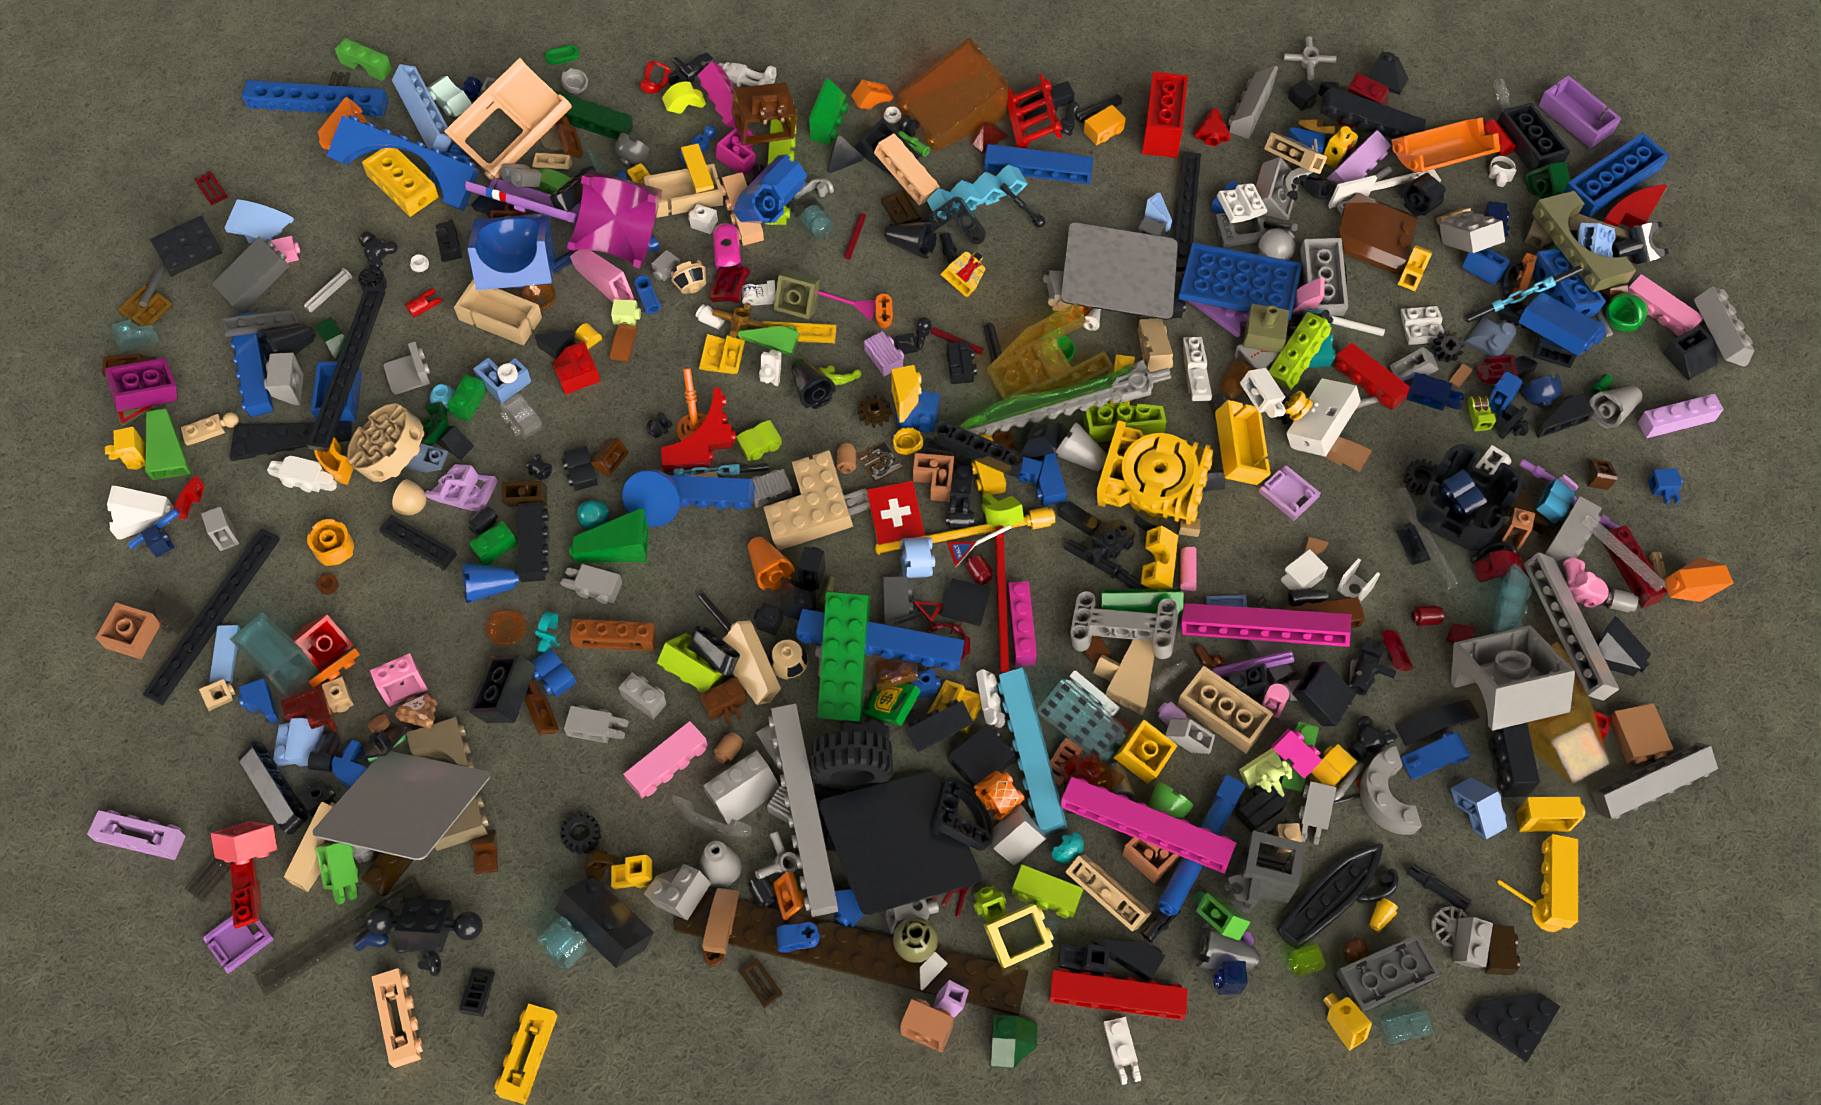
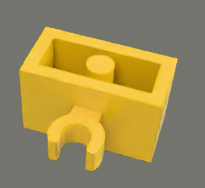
M129 427L114 430V445L105 446V454H109V459L115 460L120 457L128 470H138L144 467L146 463V444L135 428Z

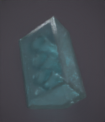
M1516 564L1511 565L1501 581L1490 634L1524 627L1525 625L1522 622V618L1526 616L1528 611L1526 600H1529L1532 593V588H1529L1531 580Z

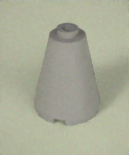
M1627 386L1593 395L1589 402L1595 411L1592 418L1603 428L1609 429L1619 426L1642 401V392L1636 386Z
M1076 422L1055 452L1057 457L1099 472L1100 469L1103 471L1108 455Z
M712 841L707 844L698 864V870L710 881V887L714 888L730 886L738 879L742 868L739 855L720 841Z

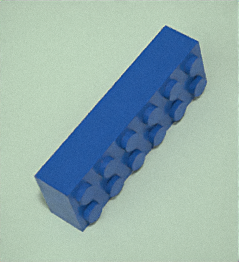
M1642 133L1569 181L1563 194L1575 191L1584 202L1579 213L1591 217L1660 171L1667 161L1669 154Z

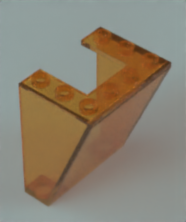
M968 38L898 94V107L905 116H910V112L925 129V142L935 153L1004 120L1007 111L1006 104L1009 84L1006 78L999 74L998 69L990 63L987 55L981 52L979 46L971 38Z

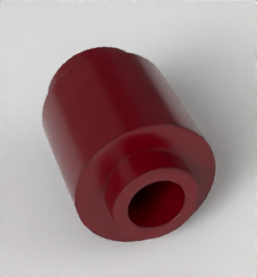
M972 555L967 559L965 568L977 583L979 582L981 585H984L994 577L992 574L993 570L981 555Z
M1437 605L1416 606L1411 613V618L1413 622H1416L1417 626H1435L1443 623L1444 611L1442 607H1437Z

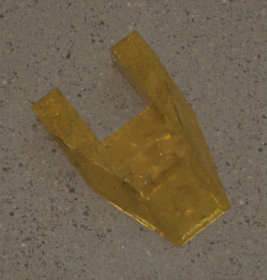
M1077 303L1027 327L986 369L1004 402L1063 394L1094 383L1111 374L1114 366L1105 351L1071 367L1056 342L1057 339L1083 326L1086 318Z
M1558 642L1552 644L1551 647L1574 669L1570 659ZM1575 671L1570 712L1527 722L1534 754L1571 784L1610 763L1591 700L1587 696Z

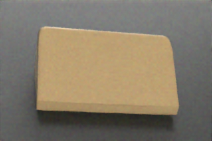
M535 153L532 167L569 169L572 166L571 156L565 154Z

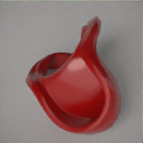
M654 60L649 61L645 70V80L642 79L640 81V89L648 94L658 93L668 84V75L671 73L670 67ZM654 65L665 68L664 77L660 83H654L650 79V73Z

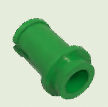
M1603 374L1601 379L1592 386V394L1595 395L1599 392L1607 391L1614 381L1613 377L1609 374Z

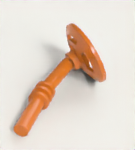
M691 368L683 369L686 388L684 394H686L685 398L687 399L685 402L688 403L689 414L682 417L677 424L676 431L681 441L693 434L707 417L706 414L698 413L695 402H697V399L695 397L697 396L694 394L696 390L693 388ZM682 424H684V435L681 431Z

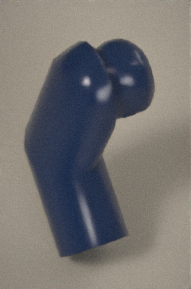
M369 931L354 942V947L358 951H361L368 945L383 947L389 943V937L386 934L376 935Z

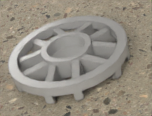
M1454 906L1443 907L1432 918V933L1436 940L1445 947H1454L1459 918L1468 917L1462 909ZM1449 910V915H1446L1443 911ZM1454 911L1458 913L1456 919L1453 917ZM1439 915L1445 920L1444 922L1438 919ZM1436 923L1442 926L1438 931L1436 930ZM1442 931L1446 934L1443 939L1438 935ZM1450 937L1452 944L1445 941Z

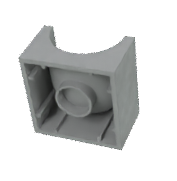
M1531 625L1454 643L1451 684L1456 688L1477 683L1485 700L1488 726L1491 730L1570 712L1575 670Z

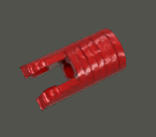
M432 288L405 303V307L409 314L415 318L443 301L441 298H435L429 303L426 301L427 298L436 292Z

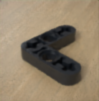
M961 197L951 198L921 220V222H931L934 219L936 229H933L936 231L954 218L973 244H981L986 238L985 229ZM954 202H959V209L955 208L950 212L949 209L954 205ZM939 211L945 212L947 215L946 220H940L937 217V213ZM964 216L971 218L972 223L970 225H965L962 222ZM974 224L976 225V227L974 228L975 232L982 234L980 236V239L978 237L974 238L975 232L973 231V229L971 231L968 230L971 229L974 226Z

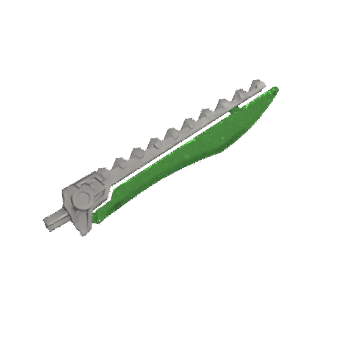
M1141 360L1135 363L1134 367L1127 365L1121 370L1073 386L1045 392L1016 395L978 412L961 425H958V427L977 435L984 433L991 436L998 429L1007 432L1014 425L1023 428L1027 422L1040 423L1045 417L1056 419L1061 413L1071 415L1077 409L1087 411L1092 405L1103 407L1108 401L1123 403L1151 396L1153 383L1171 379L1170 369L1165 368L1150 372L1144 361Z

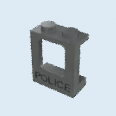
M1226 213L1215 214L1213 226L1220 248L1230 249V246L1259 243L1262 235L1267 232L1263 226V216L1252 219L1256 233L1238 235L1234 224L1230 223Z

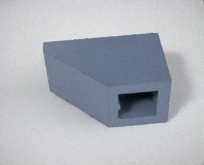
M420 443L419 453L413 456L405 466L406 468L424 473L441 470L448 451Z

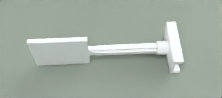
M1433 169L1425 172H1413L1375 182L1377 179L1376 175L1337 185L1328 207H1337L1338 202L1351 199L1357 193L1368 197L1373 190L1411 182L1424 173H1429L1439 183L1441 179Z

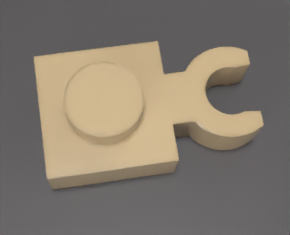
M1460 208L1436 218L1437 224L1439 225V223L1446 221L1449 217H1459L1463 212L1471 211V209Z

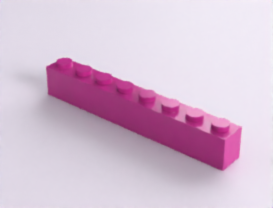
M1184 603L1182 635L1350 647L1352 614Z
M1071 777L1062 797L1061 808L1224 874L1236 846V842H1233L1227 836H1218L1211 833L1207 828L1196 827L1187 820L1176 819L1164 811H1156L1144 803H1136L1124 795L1111 793L1102 786L1096 787L1082 778L1076 779Z

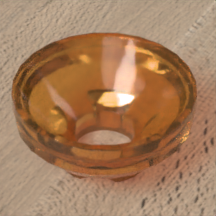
M550 283L528 285L522 291V298L533 303L538 298H545L546 302L539 305L540 311H545L555 303L556 292Z

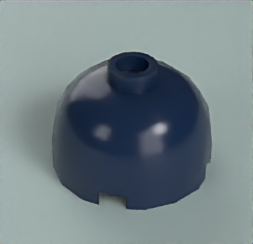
M1555 374V378H1552V375L1529 381L1530 386L1527 387L1525 384H1522L1520 387L1525 399L1534 405L1541 404L1542 407L1552 405V400L1558 398L1562 390L1559 374Z

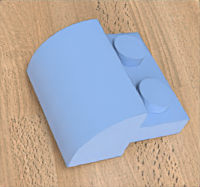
M292 718L290 723L280 724L273 757L276 765L296 764L298 766H308L309 754L312 750H316L323 735L324 724L305 718Z

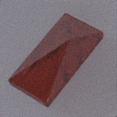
M984 122L970 144L981 154L987 152L988 144L996 145L1005 139L1008 134L996 124Z

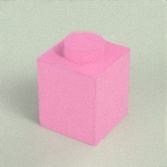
M292 236L270 240L276 246L275 250H280L287 257L285 259L287 263L299 260L298 253H301L299 243L294 242Z

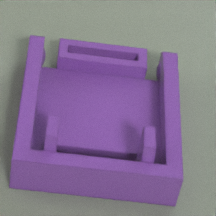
M231 916L203 937L205 943L208 944V948L221 966L224 967L226 973L233 971L274 940L260 919L255 923L261 931L254 935L247 925L235 929L233 916Z

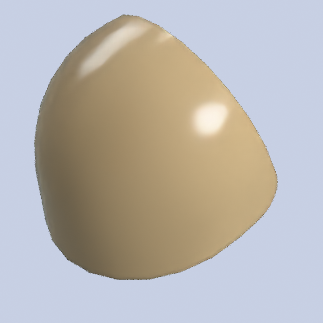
M403 480L398 485L393 496L392 506L394 511L402 515H414L420 512L426 504L425 492L418 484L411 480Z

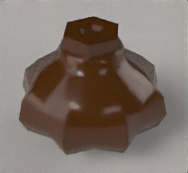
M1358 937L1347 941L1346 946L1342 950L1345 954V961L1351 963L1363 959L1369 954L1367 942L1360 940Z

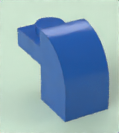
M351 740L349 745L344 748L342 758L334 756L332 760L333 773L341 784L349 789L367 770L365 766L357 764L359 760H356L355 756L363 747L354 740Z

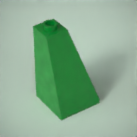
M638 509L574 536L573 544L569 546V554L573 556L574 562H647L649 526L645 510Z

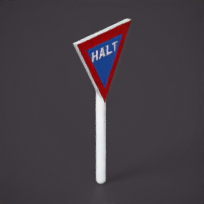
M1011 525L975 542H947L955 567L962 562L974 546L1011 529Z

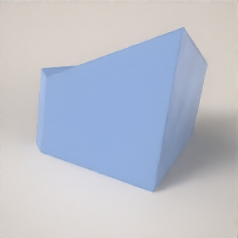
M1156 193L1147 200L1144 218L1149 217L1161 224L1164 221L1167 223L1165 231H1170L1172 219L1161 193Z

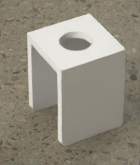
M1309 549L1285 568L1287 574L1281 578V582L1289 590L1312 588L1324 578L1328 567Z
M1358 558L1343 575L1337 591L1345 597H1359L1361 603L1375 586L1380 573L1377 572L1368 583L1355 575L1361 561ZM1357 584L1360 586L1361 592L1353 594L1350 592L1349 586Z

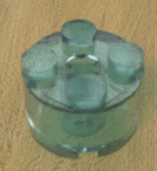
M562 916L554 921L536 939L540 947L543 944L546 946L545 953L561 969L564 967L565 971H567L587 952L588 947L585 944L587 940L584 935L579 931L575 933L570 928V922Z

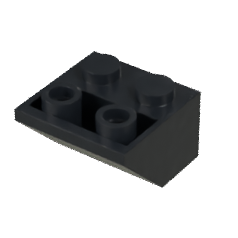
M1701 325L1672 340L1663 353L1688 381L1718 364L1713 338Z

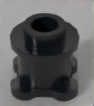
M659 412L657 418L647 422V431L651 436L659 438L662 436V433L667 434L669 432L668 429L672 427V422L665 417L664 413Z
M540 454L535 455L527 463L526 468L529 470L528 473L530 475L534 473L538 480H543L551 475L552 465L545 463L541 459L542 456Z

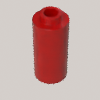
M1487 120L1483 123L1485 135L1498 133L1500 151L1497 153L1499 156H1507L1515 150L1516 145L1496 120Z

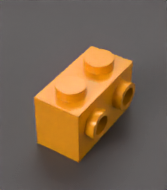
M1111 105L1085 120L1083 133L1097 146L1102 142H1106L1110 137L1120 134L1124 130L1126 118Z

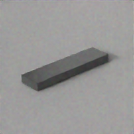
M294 310L219 318L218 321L224 337L254 334L300 325Z

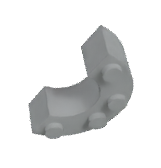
M1394 746L1380 752L1364 771L1360 780V798L1368 815L1379 826L1396 834L1412 835L1422 826L1417 808L1414 805H1406L1399 802L1393 797L1388 786L1389 777L1396 775L1403 766L1397 747Z

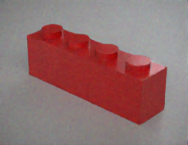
M1351 342L1336 355L1334 362L1336 369L1344 373L1353 383L1363 388L1367 394L1375 396L1383 406H1386L1391 411L1407 398L1410 386Z

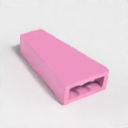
M579 249L570 256L575 269L612 302H614V299H634L622 270L591 250Z

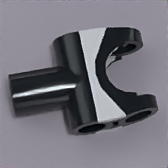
M1662 222L1647 223L1628 228L1630 239L1612 244L1613 257L1619 258L1634 255L1635 263L1640 264L1667 255L1669 253L1668 248H1657L1652 242L1654 232L1663 227Z

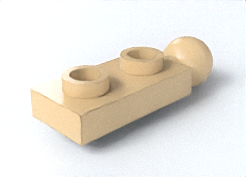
M229 412L223 416V419H221L219 414L183 426L181 430L184 442L188 446L225 433L224 426L233 428L234 425H238L239 418L235 413Z

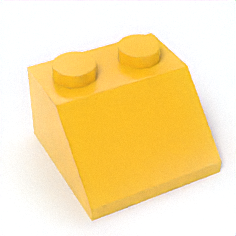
M915 365L891 369V391L900 423L905 421L917 405L918 395L921 394L920 372H916Z

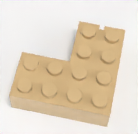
M829 450L812 455L813 459L811 460L809 457L792 462L801 495L764 507L771 536L778 551L853 527L835 464Z

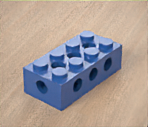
M1559 248L1538 251L1532 274L1540 282L1548 277H1554L1570 270L1573 266ZM1579 274L1544 290L1547 295L1587 317H1595L1606 302L1599 291L1592 292Z

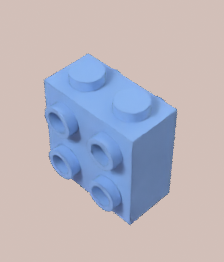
M1581 223L1577 233L1578 243L1595 254L1613 257L1612 243L1615 240V228L1599 223Z

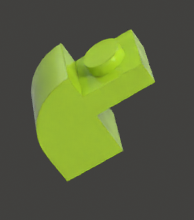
M990 493L982 495L983 503L981 508L986 515L987 524L993 527H1006L1024 521L1022 504L1013 496L998 501Z

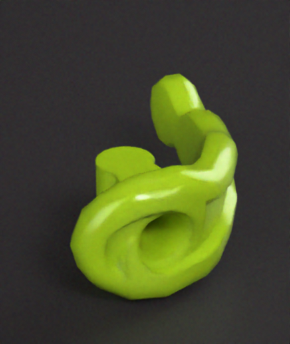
M828 366L826 369L823 367L818 368L835 385H843L859 379L862 375L858 369L851 374L840 375L835 374L834 366Z

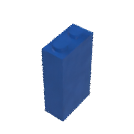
M1543 292L1525 308L1518 322L1577 356H1580L1583 351L1587 352L1593 342L1596 343L1601 336L1599 330L1602 324Z

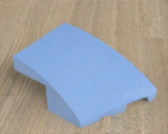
M237 199L225 225V230L228 233L245 235L248 243L252 244L259 236L265 241L267 239L272 240L273 237L282 232L286 225L291 224L294 219L273 208Z

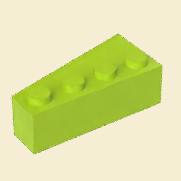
M1107 402L1103 407L1092 405L1087 411H1082L1085 431L1095 442L1112 441L1118 420L1126 422V427L1141 430L1144 435L1165 433L1167 421L1163 406L1146 404L1132 406L1125 402H1119V404Z

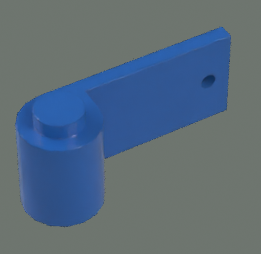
M1450 731L1442 735V739L1400 758L1410 778L1414 780L1450 763L1451 765H1456L1464 762L1471 755L1460 734Z

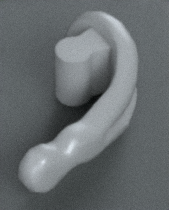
M816 178L806 183L793 198L798 200L805 193L814 189L818 190L820 197H824L828 192L833 193L834 188L827 178Z

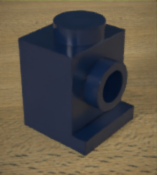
M156 525L141 532L148 548L156 558L175 548L165 530L160 531Z

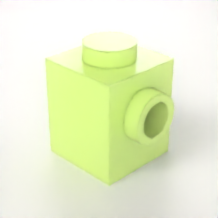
M614 299L611 312L613 324L619 325L621 323L636 326L637 319L640 320L641 309L638 308L637 302L635 300Z

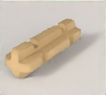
M1652 552L1649 555L1650 562L1653 563L1651 566L1666 589L1663 579L1667 575L1664 562L1661 561L1663 560L1662 554L1660 552Z

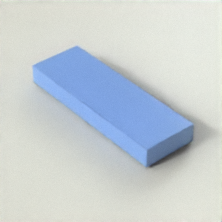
M238 625L217 626L210 684L224 679L226 684H232L240 632Z

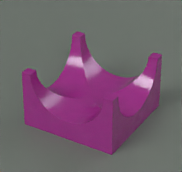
M592 170L582 175L583 193L580 211L574 232L568 241L567 249L574 251L587 249L612 254L631 262L633 267L641 268L648 257L662 189Z

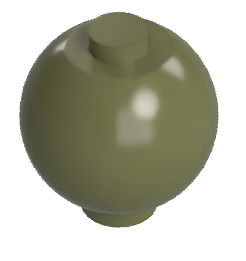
M910 917L903 920L895 929L893 944L901 958L909 962L918 963L927 960L933 955L937 948L938 935L936 929L928 920L921 917Z

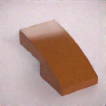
M619 323L613 340L610 359L629 361L633 351V343L638 333V326Z

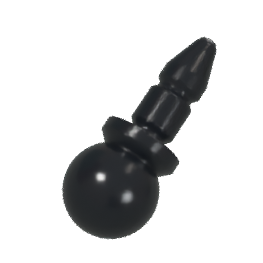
M922 317L917 322L918 350L922 349L925 337L929 335V330L932 327V322L927 317Z

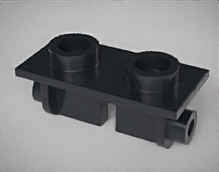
M1409 522L1404 525V529L1396 531L1412 565L1431 560L1415 525Z

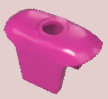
M730 223L719 224L713 230L716 270H719L720 266L729 267L737 264L738 267H742L738 229ZM729 239L731 244L729 246H722L721 241Z

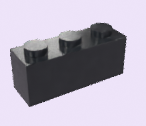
M955 699L946 704L947 709L941 712L939 709H936L927 714L929 718L923 721L919 718L909 723L910 728L906 730L917 752L974 724L963 700L958 702Z

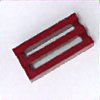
M209 171L207 172L208 175L202 174V178L198 179L196 177L194 180L212 206L228 197L212 172ZM211 178L222 196H218L208 179ZM202 182L206 183L216 199L212 200Z

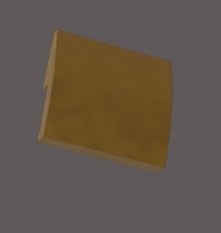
M1323 119L1299 120L1301 126L1316 132L1337 133L1341 129V125L1323 126Z
M144 284L118 309V312L147 331L173 304L161 294L154 292L147 306H140L139 302L147 289V286Z

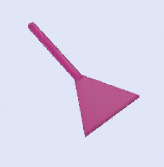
M822 291L818 292L819 295L853 305L870 321L875 313L876 300L854 302Z

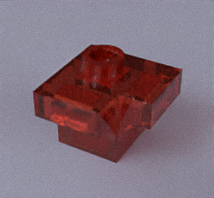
M1094 753L1084 757L1074 754L1060 765L1064 781L1069 784L1071 777H1074L1076 779L1082 778L1089 784L1097 787L1099 786L1097 778L1105 773L1099 755Z

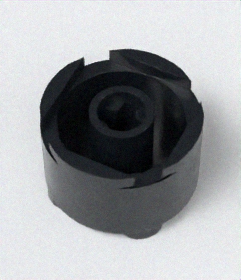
M1424 173L1403 187L1401 199L1404 197V206L1413 215L1425 216L1442 204L1446 188L1429 173Z

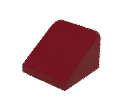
M1453 623L1446 641L1454 644L1455 642L1471 639L1475 628Z

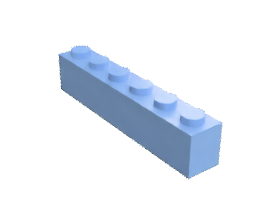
M399 64L392 82L429 150L435 148L447 151L452 142L444 132L448 126L415 66Z

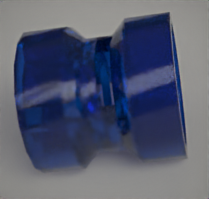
M467 77L464 82L465 86L461 90L465 92L470 101L474 102L483 84L475 77Z

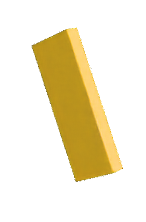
M699 144L681 147V152L696 193L714 189Z

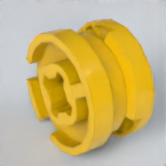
M1302 391L1294 393L1290 397L1289 402L1286 401L1283 405L1285 413L1289 414L1293 421L1302 418L1313 405V401L1310 398L1307 399Z

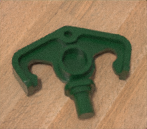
M435 402L425 406L430 415H433L435 412L438 413L435 417L426 418L421 421L423 431L428 435L425 440H421L422 444L432 446L448 427L447 409L442 402Z

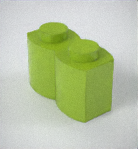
M771 420L762 422L753 429L746 430L736 436L737 444L747 461L752 459L758 460L764 453L774 452L782 445L781 437Z

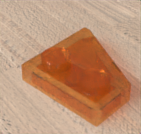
M916 662L876 664V686L878 691L918 680Z

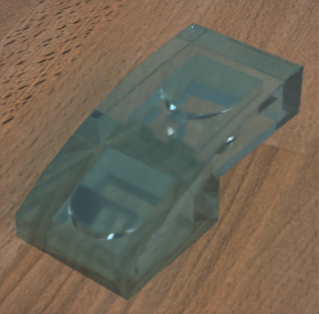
M1427 1011L1381 1021L1389 1045L1434 1034Z

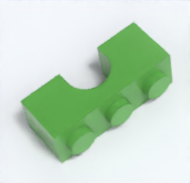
M344 38L335 48L341 64L353 69L360 64L365 68L369 76L383 81L392 71L388 56L347 38Z

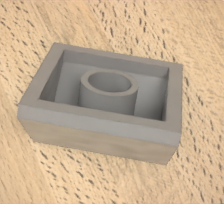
M1020 804L993 827L991 843L994 850L1015 866L1047 838Z

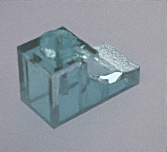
M130 319L111 325L116 344L122 352L160 341L152 325L137 326Z

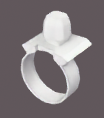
M1505 156L1495 157L1489 166V177L1496 179L1497 186L1504 187L1507 182L1512 181L1517 171L1515 163ZM1503 161L1508 163L1512 169H1504L1498 165H1494L1492 168V163Z

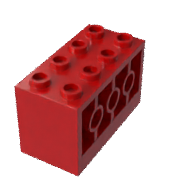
M1153 71L1142 154L1177 158L1183 131L1188 75Z

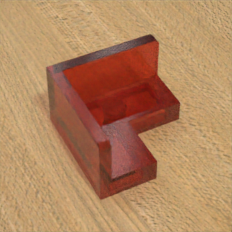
M322 686L281 700L284 717L287 721L306 714L311 729L329 724L333 732L338 731L333 711L328 705Z

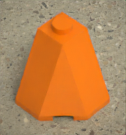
M348 97L343 99L318 131L319 143L324 149L329 150L342 116L349 118V115L360 119V123L365 124L367 122L361 114L363 112L361 108Z
M1703 557L1695 559L1663 579L1670 598L1698 602L1733 584L1726 565Z

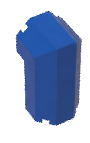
M778 155L739 195L733 209L739 221L758 224L775 223L784 213L783 207L806 185L804 180L807 178V174L800 163L796 160L790 161L791 157L788 155Z

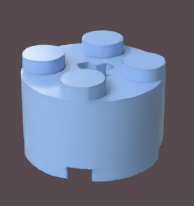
M931 537L901 539L900 550H903L900 558L903 576L921 578L933 575L932 567H935V557L930 552V549H932Z

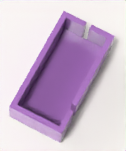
M1569 75L1558 82L1557 85L1555 84L1545 91L1539 103V107L1590 149L1614 133L1621 120V117L1609 108L1602 121H1600L1607 106Z

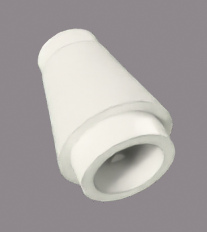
M703 304L695 315L698 321L719 330L724 320L713 316L714 310L709 305Z

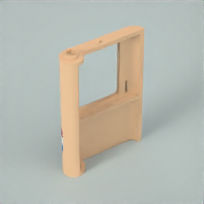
M519 58L444 132L485 171V176L492 181L493 178H501L502 164H515L572 106L561 94L557 95ZM496 109H501L523 132L489 164L466 144L465 140Z

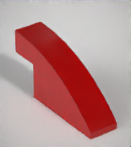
M1662 184L1648 187L1627 196L1609 212L1603 222L1616 227L1622 223L1630 228L1646 224L1667 185Z

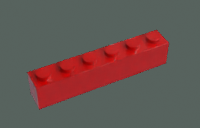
M1059 968L1057 971L1053 970L1049 1002L1184 1020L1186 1016L1188 988H1182L1180 984L1171 983L1169 986L1160 985V982L1153 980L1144 983L1137 982V979L1126 977L1122 980L1115 979V976L1104 974L1100 977L1093 976V973L1081 971L1077 974L1070 973L1069 969Z

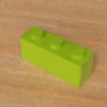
M1021 865L1012 888V894L1021 902H1027L1028 900L1036 903V907H1040L1042 910L1051 909L1056 911V914L1062 918H1073L1084 888Z

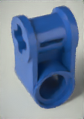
M811 922L781 925L776 928L779 952H792L798 949L812 948L820 941L817 926ZM807 932H811V933H812V934H811V938H807V937H806V936H807Z

